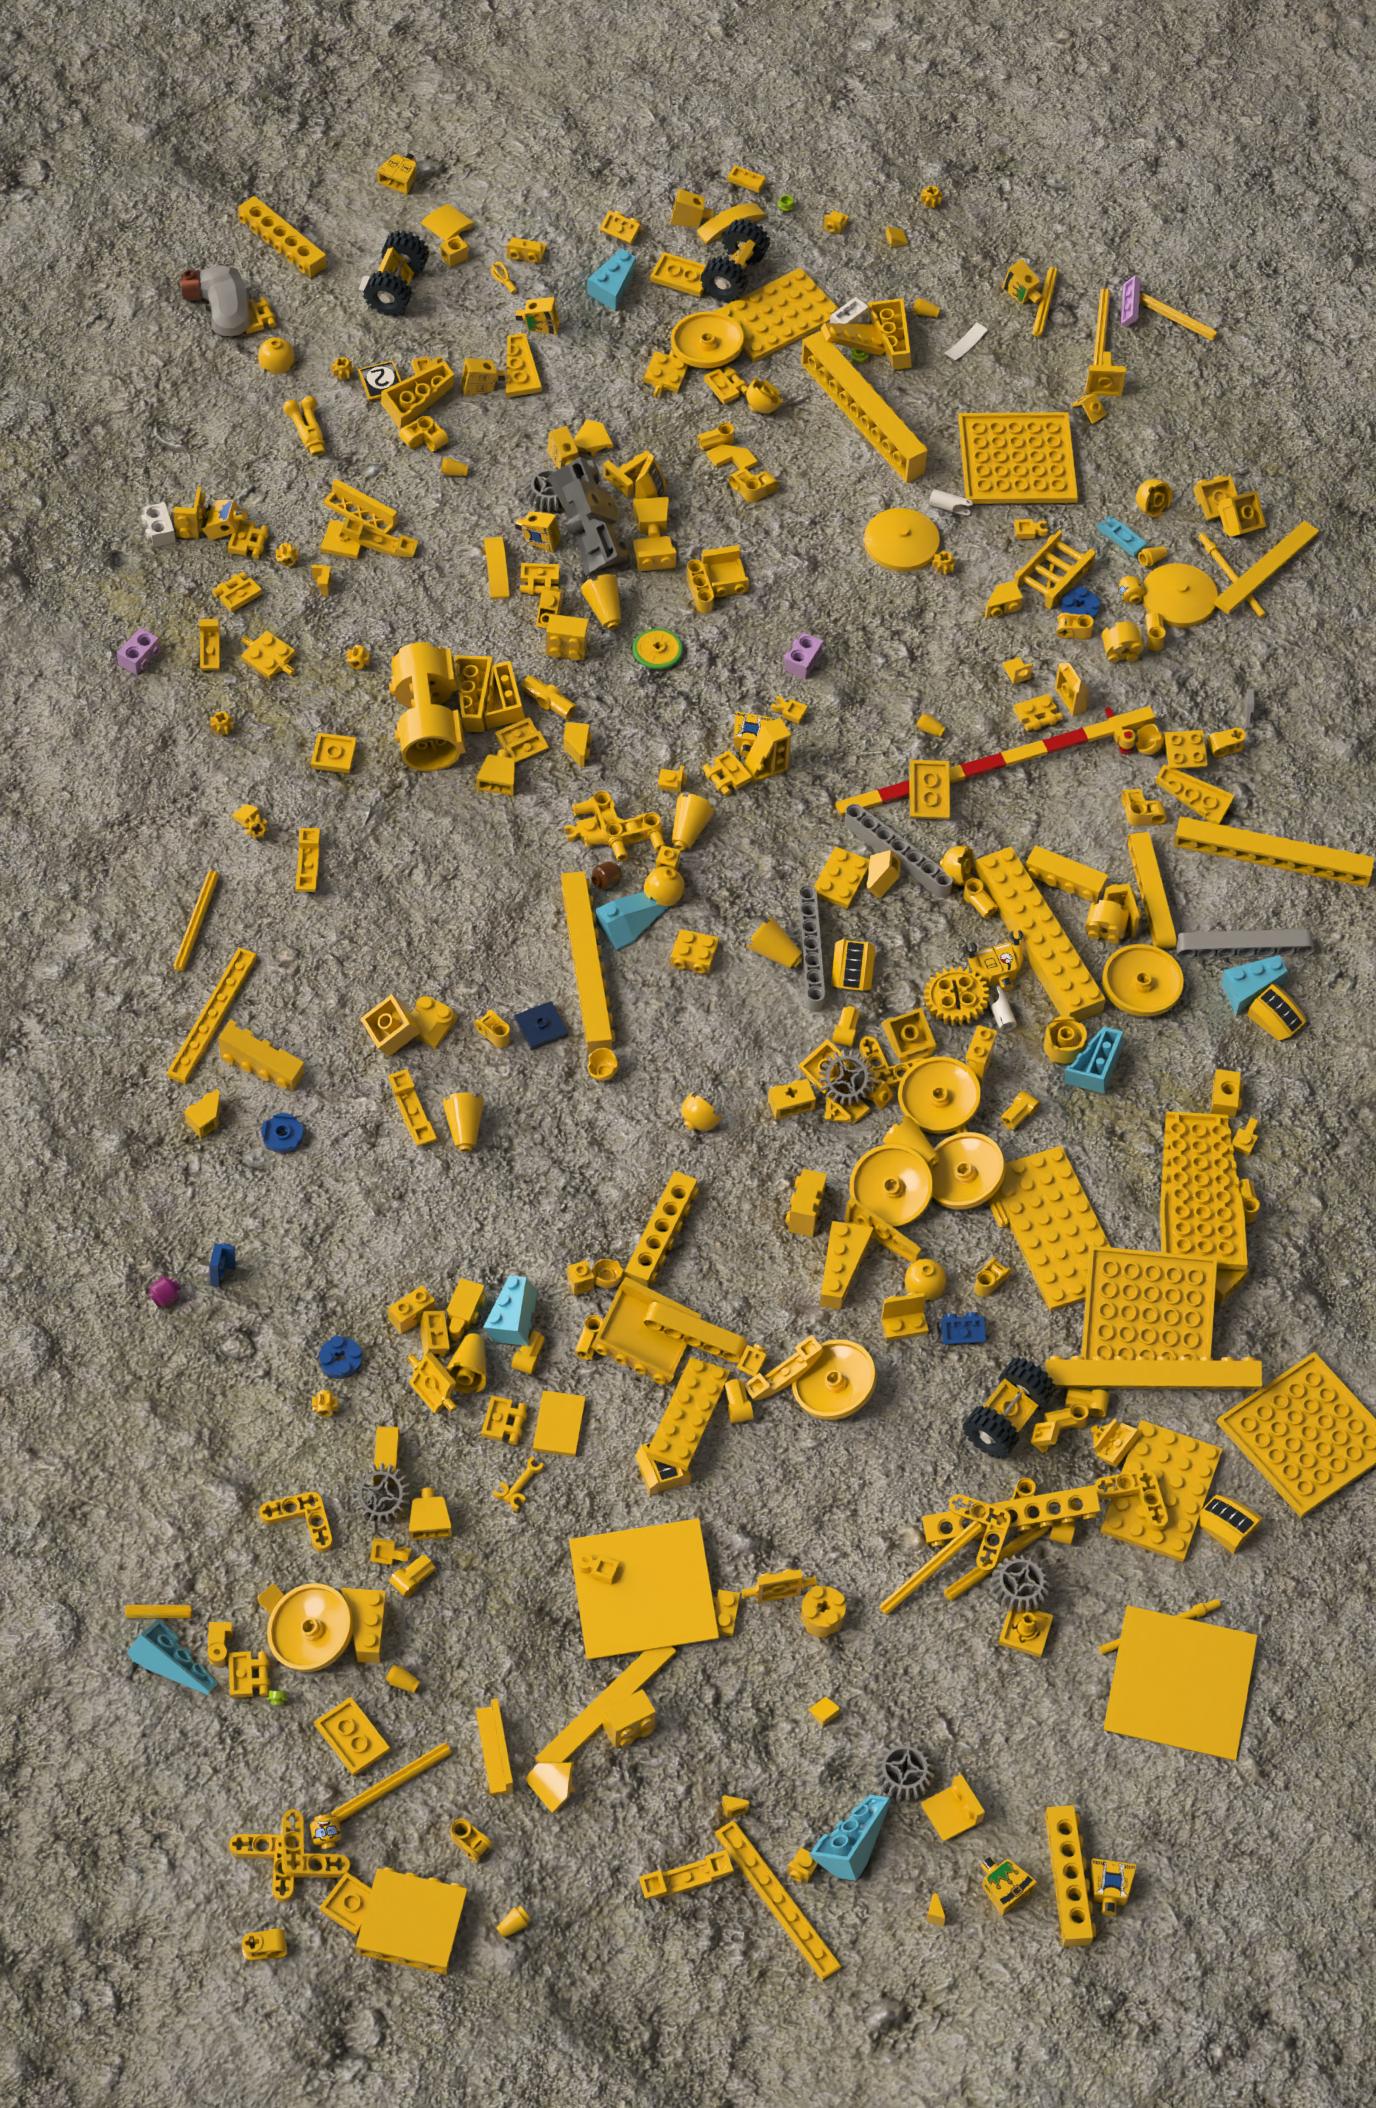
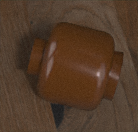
M608 861L594 867L591 880L599 889L607 890L620 883L622 872L617 864Z

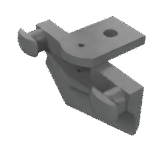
M578 457L552 473L548 479L569 517L565 521L568 531L572 535L577 534L585 576L588 577L592 572L613 564L619 566L620 570L628 568L633 562L630 550L625 542L618 543L612 528V524L616 523L619 519L616 504L605 488L597 486L601 481V476L595 462Z

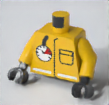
M1018 930V939L1014 938L1013 931L1010 932L1009 937L1014 944L1008 942L977 951V945L974 942L970 943L971 951L968 950L967 945L963 946V952L969 955L968 962L971 971H977V977L982 975L983 981H986L988 986L992 987L1000 984L1003 991L1013 988L1012 981L1016 979L1023 960L1022 944L1019 943V940L1023 937L1021 930Z

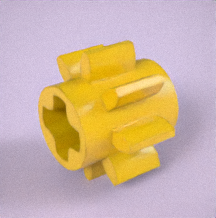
M928 186L926 190L922 189L920 202H924L925 207L935 208L937 204L941 205L942 192H939L938 187Z
M345 357L335 359V364H331L333 377H337L340 380L349 379L350 373H354L352 360L348 361Z
M283 543L279 546V549L275 550L277 563L281 562L283 566H292L295 564V560H299L298 547H293L291 543Z
M942 551L934 555L932 567H936V573L946 575L950 571H954L956 559L952 558V553Z
M356 645L353 647V650L348 649L346 662L354 669H362L364 665H369L370 652H367L364 646Z
M226 711L216 712L214 717H210L211 731H216L218 735H228L230 729H234L233 716H228Z
M259 814L254 818L248 816V823L243 824L244 827L248 828L245 831L246 835L252 834L254 840L259 836L264 838V832L269 831L268 827L264 826L267 820H260ZM259 824L260 827H257L256 830L252 828Z
M328 1390L319 1391L317 1397H312V1410L317 1411V1415L321 1417L332 1416L333 1411H338V1397H333V1392Z

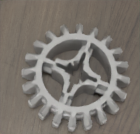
M542 466L541 471L535 469V472L530 473L529 478L525 481L524 491L526 500L535 509L540 507L541 512L544 509L548 510V512L553 509L557 512L558 508L564 510L548 479L552 473L559 470L558 467L552 469L549 466L548 469H545Z
M842 1050L841 1057H839L837 1052H834L835 1060L828 1056L827 1061L830 1064H822V1067L827 1070L819 1072L820 1075L825 1076V1078L819 1079V1083L826 1082V1085L821 1089L822 1091L829 1089V1092L826 1094L827 1098L831 1094L835 1095L832 1100L833 1102H836L839 1097L841 1098L840 1105L844 1104L845 1099H848V1104L852 1105V1098L859 1103V1095L864 1099L867 1097L864 1090L871 1092L872 1088L867 1086V1084H874V1080L868 1079V1077L874 1076L875 1073L867 1071L872 1068V1064L864 1065L868 1060L867 1057L862 1061L859 1060L860 1052H858L856 1057H853V1050L849 1051V1056H846V1051ZM843 1061L854 1062L860 1068L849 1070ZM837 1064L840 1076L830 1081L831 1069ZM843 1072H848L851 1075L854 1074L850 1078V1083L841 1080L844 1076ZM863 1073V1085L857 1091L854 1078ZM845 1085L851 1094L840 1093L834 1087Z
M384 1463L380 1464V1470H377V1466L373 1464V1472L371 1473L368 1468H364L366 1476L364 1477L360 1473L357 1475L362 1480L361 1483L353 1482V1485L359 1487V1489L352 1490L351 1493L358 1494L359 1498H354L352 1501L353 1503L360 1501L361 1505L357 1506L356 1510L359 1511L364 1508L365 1511L362 1513V1516L365 1517L370 1513V1521H373L376 1515L378 1516V1523H382L383 1516H386L387 1522H390V1514L398 1518L399 1514L396 1510L399 1509L401 1512H405L406 1509L401 1504L408 1505L410 1503L409 1500L404 1499V1496H411V1492L404 1491V1488L410 1487V1483L404 1485L402 1483L407 1476L403 1475L399 1478L397 1475L401 1470L397 1469L395 1473L391 1472L393 1469L391 1464L388 1470H384ZM384 1475L379 1486L366 1484L372 1476ZM390 1478L397 1483L399 1496L389 1490ZM385 1483L384 1488L387 1491V1495L390 1496H383L377 1504L378 1494L373 1490H380ZM364 1490L374 1496L372 1508L364 1499ZM384 1500L397 1502L390 1510L378 1511Z
M1013 1555L1011 1561L1005 1558L1003 1564L999 1563L996 1568L997 1570H994L992 1574L991 1585L993 1587L991 1591L993 1594H996V1601L1002 1600L1001 1606L1008 1605L1009 1611L1016 1608L1018 1614L1021 1613L1022 1609H1025L1028 1613L1031 1608L1037 1610L1039 1604L1043 1605L1045 1603V1598H1048L1051 1588L1049 1583L1050 1576L1046 1574V1567L1040 1568V1561L1033 1563L1032 1556L1028 1560L1024 1559V1555H1021L1020 1559ZM1029 1575H1031L1036 1580L1037 1584H1035V1581L1029 1578ZM1022 1579H1024L1023 1584L1020 1585L1019 1590H1017L1018 1585L1022 1582ZM1004 1584L1013 1591V1594L1006 1589Z
M899 1741L898 1747L892 1742L890 1749L884 1747L882 1749L883 1754H878V1761L874 1762L876 1770L873 1775L877 1778L876 1785H882V1793L889 1791L888 1797L891 1798L893 1795H896L897 1801H900L901 1797H905L906 1802H908L910 1796L915 1800L918 1799L919 1794L924 1796L926 1789L931 1788L932 1783L930 1781H933L935 1776L932 1773L935 1770V1766L930 1765L932 1758L926 1757V1750L919 1751V1744L915 1748L911 1747V1741L907 1743V1746H904L903 1742ZM903 1757L901 1761H892L893 1759ZM910 1759L915 1761L919 1765V1767L913 1765ZM904 1764H906L907 1771L904 1778H902L901 1771L904 1768ZM887 1773H889L890 1776L895 1777L898 1781V1784L892 1781ZM919 1780L914 1784L905 1785L908 1781Z

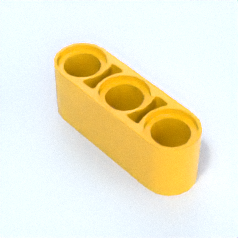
M693 559L687 564V582L697 610L700 613L707 614L713 610L714 593L703 562Z
M377 1426L374 1459L377 1470H380L381 1463L385 1464L384 1470H388L390 1464L393 1465L391 1472L395 1473L397 1470L399 1427ZM384 1475L373 1476V1485H380ZM390 1478L388 1486H396V1482Z

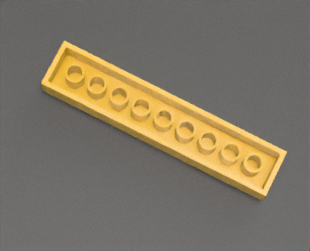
M822 331L804 338L802 342L801 365L906 483L924 475L928 452L925 444L917 439L915 433L908 429L902 419H899L894 410L884 402L883 397L874 391L872 385L866 382L862 374L852 366L850 360L842 355L840 349L836 348L831 342L826 341Z
M1010 846L976 859L975 876L983 883V889L998 906L997 912L1010 932L1013 931L1014 938L1018 939V930L1022 931L1023 937L1019 940V943L1022 944V953L1060 1015L1073 1017L1075 1021L1079 1022L1103 1012L1106 1000L1013 848Z

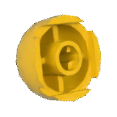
M272 337L265 340L258 351L259 365L264 371L265 369L269 370L271 374H282L289 371L290 366L295 363L293 347L287 340L280 337Z
M756 377L750 383L746 392L749 407L756 413H771L782 404L784 399L783 397L780 399L779 395L781 393L774 385L767 380L763 382L758 381L760 378Z
M1159 479L1145 481L1140 485L1136 493V504L1139 510L1150 517L1156 518L1164 513L1161 511L1165 507L1168 508L1170 506L1173 495L1172 488L1169 487L1168 483Z
M955 846L949 849L940 861V867L944 869L946 875L953 877L952 884L965 886L966 882L973 878L970 872L971 868H975V856L972 848H969V846Z
M658 867L652 870L646 878L644 892L649 899L652 897L657 900L656 904L663 906L675 905L681 899L684 892L683 877L677 870L671 867Z
M692 1092L686 1097L681 1107L682 1117L686 1121L684 1125L691 1131L695 1129L701 1132L709 1131L723 1117L720 1113L716 1116L713 1113L715 1108L698 1095L694 1098Z
M920 1259L913 1262L907 1269L904 1280L905 1289L908 1294L913 1292L925 1293L926 1300L934 1301L941 1297L945 1291L947 1278L944 1268L938 1262L932 1259Z

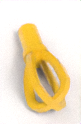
M502 262L492 264L491 274L494 278L503 283L511 294H515L517 288L511 282L505 265ZM496 268H498L501 271L504 277L498 272Z

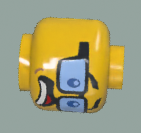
M1125 576L1117 586L1122 601L1127 604L1139 603L1145 594L1144 587L1138 577Z
M332 1814L314 1817L315 1821L310 1824L313 1844L321 1845L322 1850L336 1847L335 1842L340 1841L342 1838L339 1819L333 1817Z

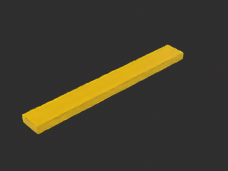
M1304 520L1220 594L1213 604L1226 614L1232 612L1318 535L1319 530Z
M238 948L166 1073L168 1078L183 1084L187 1083L258 958L256 953Z
M672 1646L645 1650L535 1757V1761L537 1763L548 1761L566 1762L602 1726L603 1709L636 1693L676 1654V1650Z
M733 1820L715 1832L717 1839L725 1850L727 1849L728 1854L823 1982L839 1971L841 1965L737 1823Z

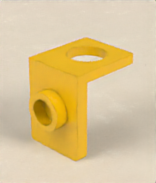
M1096 393L1085 395L1071 404L1072 407L1082 405L1092 424L1107 415Z
M1020 657L1003 663L1002 666L1013 684L1031 679L1032 663L1024 665Z

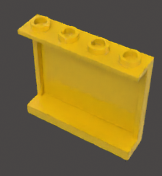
M625 1277L619 1286L591 1348L601 1355H607L615 1359L620 1365H627L633 1368L640 1375L652 1378L658 1384L668 1386L674 1377L673 1374L687 1344L649 1329L643 1324L651 1302L662 1303L698 1319L702 1315Z
M377 1868L356 1943V1955L447 1975L449 1959L465 1899L467 1900L468 1897L467 1888L458 1883L445 1884L436 1878H419L414 1873H406V1875L397 1873L392 1868Z

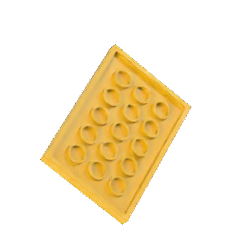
M798 268L713 312L726 314L740 324L744 334L742 351L755 363L821 329L824 323H830V315L839 308L801 268Z
M1140 1420L1137 1429L1141 1435L1130 1448L1121 1474L1140 1470H1150L1155 1474L1168 1515L1166 1527L1161 1531H1154L1148 1526L1139 1494L1111 1499L1100 1533L1183 1563L1222 1448ZM1143 1477L1142 1481H1145L1146 1483V1490H1149L1148 1486L1150 1480H1147L1146 1477ZM1126 1480L1119 1482L1120 1487L1123 1489L1131 1487V1484ZM1154 1496L1146 1497L1147 1503L1151 1505L1158 1502ZM1156 1510V1511H1154V1512H1155L1154 1520H1156L1158 1523H1161V1520H1162V1519H1158L1157 1514H1156V1513H1157V1510Z

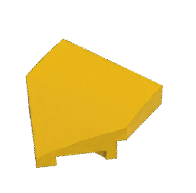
M591 420L585 421L573 439L578 451H590L592 457L595 456L598 450L614 447L603 423Z
M845 1085L835 1087L840 1093L851 1094ZM831 1094L830 1097H826L825 1120L855 1124L870 1112V1108L861 1099L857 1103L852 1098V1105H849L848 1099H845L844 1104L840 1105L841 1098L838 1097L837 1101L833 1102L832 1100L835 1095Z
M1113 1419L1110 1424L1101 1427L1097 1425L1091 1427L1094 1440L1093 1448L1098 1458L1114 1467H1117L1141 1435L1138 1429L1124 1423H1118L1116 1419Z
M541 1762L525 1777V1781L552 1813L557 1812L570 1797V1793L575 1792V1788L572 1786L574 1762Z

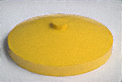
M705 311L686 316L674 326L671 333V347L676 357L690 366L699 368H714L731 362L740 354L744 345V334L740 324L732 317L719 312Z
M906 508L889 509L877 514L868 523L864 536L865 549L872 560L886 569L900 572L914 571L929 564L938 552L940 541L938 529L931 519L918 511Z
M1181 563L1166 564L1150 572L1143 583L1145 594L1142 598L1144 608L1148 613L1158 612L1162 614L1163 624L1177 628L1193 627L1206 621L1215 610L1216 605L1213 603L1218 597L1217 588L1213 580L1205 572L1194 566Z
M1145 944L1125 946L1114 952L1107 960L1102 974L1103 989L1109 1000L1122 1011L1143 1017L1156 1016L1170 1010L1179 1000L1184 983L1181 968L1176 960L1164 950Z
M931 1057L917 1062L904 1074L899 1084L898 1100L904 1117H911L922 1131L944 1134L956 1131L972 1120L980 1105L981 1091L976 1075L966 1064L950 1057Z
M972 1132L960 1133L946 1138L934 1148L939 1155V1164L931 1171L933 1177L932 1198L940 1205L951 1209L973 1208L990 1199L1001 1186L1006 1171L1005 1159L998 1145L989 1137Z
M898 1144L881 1145L868 1151L856 1163L850 1178V1195L893 1228L902 1227L918 1219L927 1209L933 1195V1177L925 1160L914 1150Z
M830 1340L820 1343L824 1350L820 1357L800 1378L792 1383L793 1394L801 1408L809 1415L823 1420L841 1419L857 1412L868 1402L877 1382L876 1366L869 1353L862 1346L848 1340Z
M305 1584L291 1590L277 1603L269 1618L267 1638L273 1655L283 1665L298 1672H314L329 1666L342 1655L350 1642L353 1632L351 1607L338 1591L324 1584Z

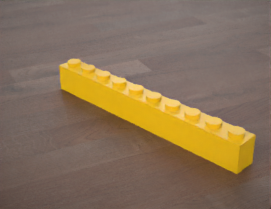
M1179 817L1173 847L1368 887L1375 858L1365 854L1351 853L1346 850L1332 849L1327 846L1313 845L1308 842L1294 841L1288 838L1218 825L1208 821H1199L1189 817Z
M585 871L561 873V888L587 1053L599 1048L612 1050V1042H615V1032L610 1030V1025L613 1024L612 1013L607 1011V1008L610 1007L609 996H605L604 993L607 990L606 978L602 979L604 964L599 962V957H602L601 946L596 943V940H599L598 928H594L593 925L596 923L595 911L591 912L593 896L588 894V891L591 890L590 879H586Z
M1050 1356V1359L1045 1361V1371L1048 1373V1377L1053 1379L1052 1383L1056 1385L1055 1388L1259 1390L1262 1387V1361H1256L1254 1357H1245L1243 1361H1234L1233 1357H1223L1221 1361H1213L1212 1357H1201L1200 1360H1191V1357H1179L1178 1360H1170V1357H1157V1360H1148V1357L1142 1356L1136 1357V1360H1127V1357L1118 1356L1114 1357V1360H1106L1104 1356H1095L1093 1360H1084L1083 1356H1073L1071 1360H1063L1062 1356Z

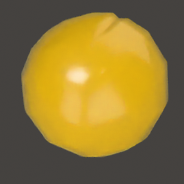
M1147 724L1136 733L1138 742H1135V745L1141 754L1152 755L1158 752L1164 743V736L1155 724Z
M599 1048L589 1055L588 1072L594 1080L606 1081L612 1079L618 1071V1060L612 1050Z
M600 1259L594 1263L592 1268L594 1283L603 1289H613L622 1281L624 1268L621 1267L619 1261Z

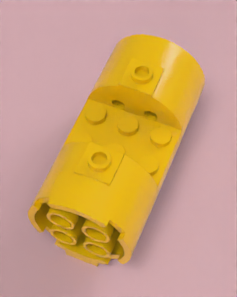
M429 642L412 643L400 648L399 653L396 656H392L391 659L393 676H391L392 684H389L390 693L392 696L395 695L397 703L399 702L411 708L397 722L395 738L397 743L400 742L402 760L407 766L419 771H437L449 767L458 760L461 753H466L462 720L458 710L452 711L440 705L449 699L453 691L458 690L455 661L450 648L444 649L441 646L437 648L431 646Z

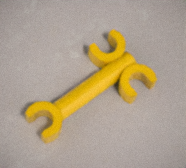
M530 1457L527 1462V1469L509 1490L505 1482H500V1488L504 1492L499 1493L494 1490V1498L504 1500L507 1504L510 1503V1508L518 1512L519 1506L514 1502H526L525 1496L519 1494V1491L533 1474H539L543 1471L544 1464L541 1462L538 1467H533L532 1464L535 1462V1457Z

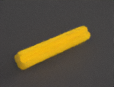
M126 1605L125 1615L127 1618H191L192 1607L191 1605Z

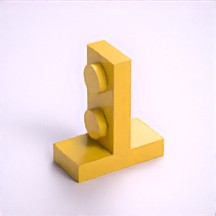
M646 450L636 455L633 460L623 464L619 469L608 460L603 464V476L628 498L633 495L634 482L632 479L640 474L650 453Z
M199 619L200 670L220 671L221 630L219 620Z

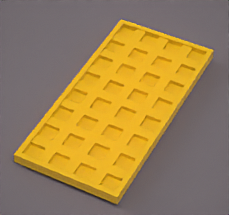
M1058 1146L1005 1163L1004 1180L996 1193L1009 1218L1011 1231L1049 1311L1085 1301L1090 1245L1111 1246L1063 1147Z

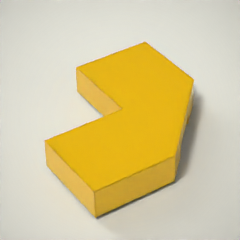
M721 444L706 451V456L716 468L730 461H733L739 470L742 468L749 470L758 465L756 458L746 448Z

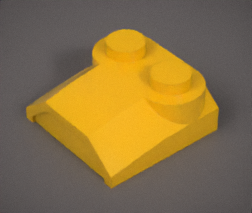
M428 996L419 998L416 1001L415 1009L411 1013L421 1031L415 1038L432 1046L434 1049L437 1048L457 1021V1015L450 1007Z
M828 1039L798 1065L802 1073L824 1095L829 1092V1089L822 1091L821 1088L826 1085V1082L819 1083V1079L825 1078L819 1072L827 1070L822 1067V1064H830L827 1061L828 1056L835 1060L834 1052H837L839 1057L842 1056L841 1052ZM843 1061L847 1069H856L850 1061ZM837 1064L831 1069L830 1081L840 1076ZM843 1072L844 1076L841 1080L846 1081L852 1075L848 1072Z

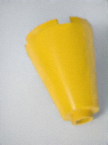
M611 574L597 576L598 580L592 581L591 578L581 586L582 595L602 626L608 630H614L621 623L618 580Z
M683 794L678 796L672 843L676 849L681 851L690 849L713 816L715 806L713 805L711 808L709 806L710 802L707 799L694 794H688V797H683Z
M770 915L768 917L770 921L768 923L763 922L750 938L753 943L751 945L747 944L746 948L789 969L793 966L796 968L803 960L800 957L802 952Z
M473 1093L451 1094L448 1100L444 1097L443 1106L455 1148L459 1149L460 1152H470L476 1147L484 1107V1097L482 1095H479V1098L473 1097Z
M909 1116L902 1118L903 1123L899 1126L895 1123L885 1135L883 1142L885 1145L898 1144L914 1150L925 1160L930 1170L933 1171L939 1164V1155L916 1122Z
M479 1334L466 1335L446 1367V1371L456 1381L453 1390L469 1394L470 1391L476 1390V1393L480 1392L485 1387L487 1381L485 1340Z

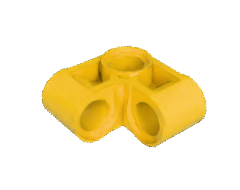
M422 416L411 424L404 426L398 434L399 438L411 450L425 443L428 449L433 452L449 443L446 432L429 416Z
M742 468L728 477L731 487L750 503H755L768 494H772L779 486V481L768 471H763L754 476L747 469Z
M1141 789L1122 790V805L1130 825H1160L1167 820L1162 801H1145Z

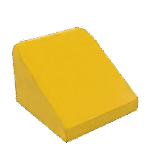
M891 226L886 227V237L891 248L908 245L902 229Z
M245 804L232 815V818L244 827L243 824L249 821L248 816L251 818L256 817L259 814V809Z
M273 1583L257 1597L258 1603L271 1615L273 1609L284 1595Z
M824 1697L808 1709L822 1727L840 1715V1708L827 1697Z
M722 1796V1806L726 1818L730 1819L748 1813V1800Z
M934 1893L927 1915V1922L944 1926V1911L938 1894Z

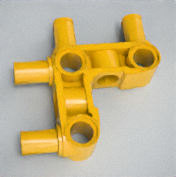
M606 791L596 792L588 801L572 804L575 817L592 813L596 817L600 832L584 835L586 848L599 844L608 845L613 849L617 861L623 862L628 859L624 845L651 839L655 852L660 851L661 845L666 846L662 838L663 830L660 824V816L656 813L649 812L627 820L620 819L616 815L615 804L610 794Z

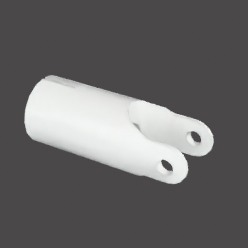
M933 489L929 501L931 506L965 516L970 515L971 511L961 507L960 504L965 506L973 504L969 499L937 489Z
M998 986L999 999L994 1002L989 994V1004L1000 1031L1009 1032L1017 1026V1023L1003 989Z

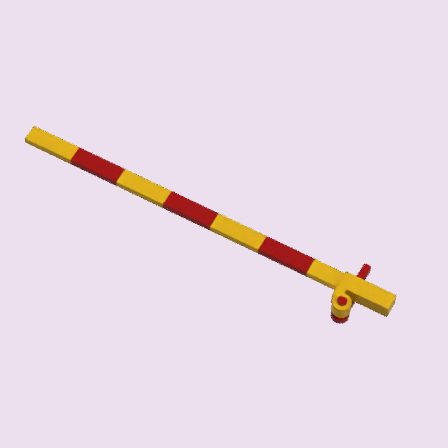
M1150 706L1117 716L1114 715L1111 707H1107L1104 712L1108 719L1107 721L949 768V784L1113 735L1116 743L1119 745L1120 753L1128 755L1132 753L1135 743V733L1133 731L1147 724H1155V715ZM909 780L837 801L835 806L840 817L845 816L846 808L851 804H858L864 809L908 797Z

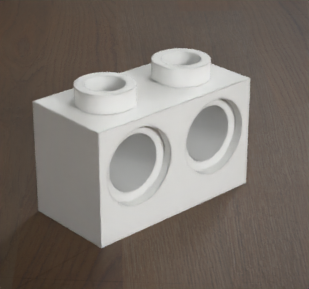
M854 297L830 315V323L864 324L867 322L869 307L857 297Z
M165 502L143 507L144 515H141L143 527L147 526L145 530L148 541L151 540L153 548L175 543L174 529Z

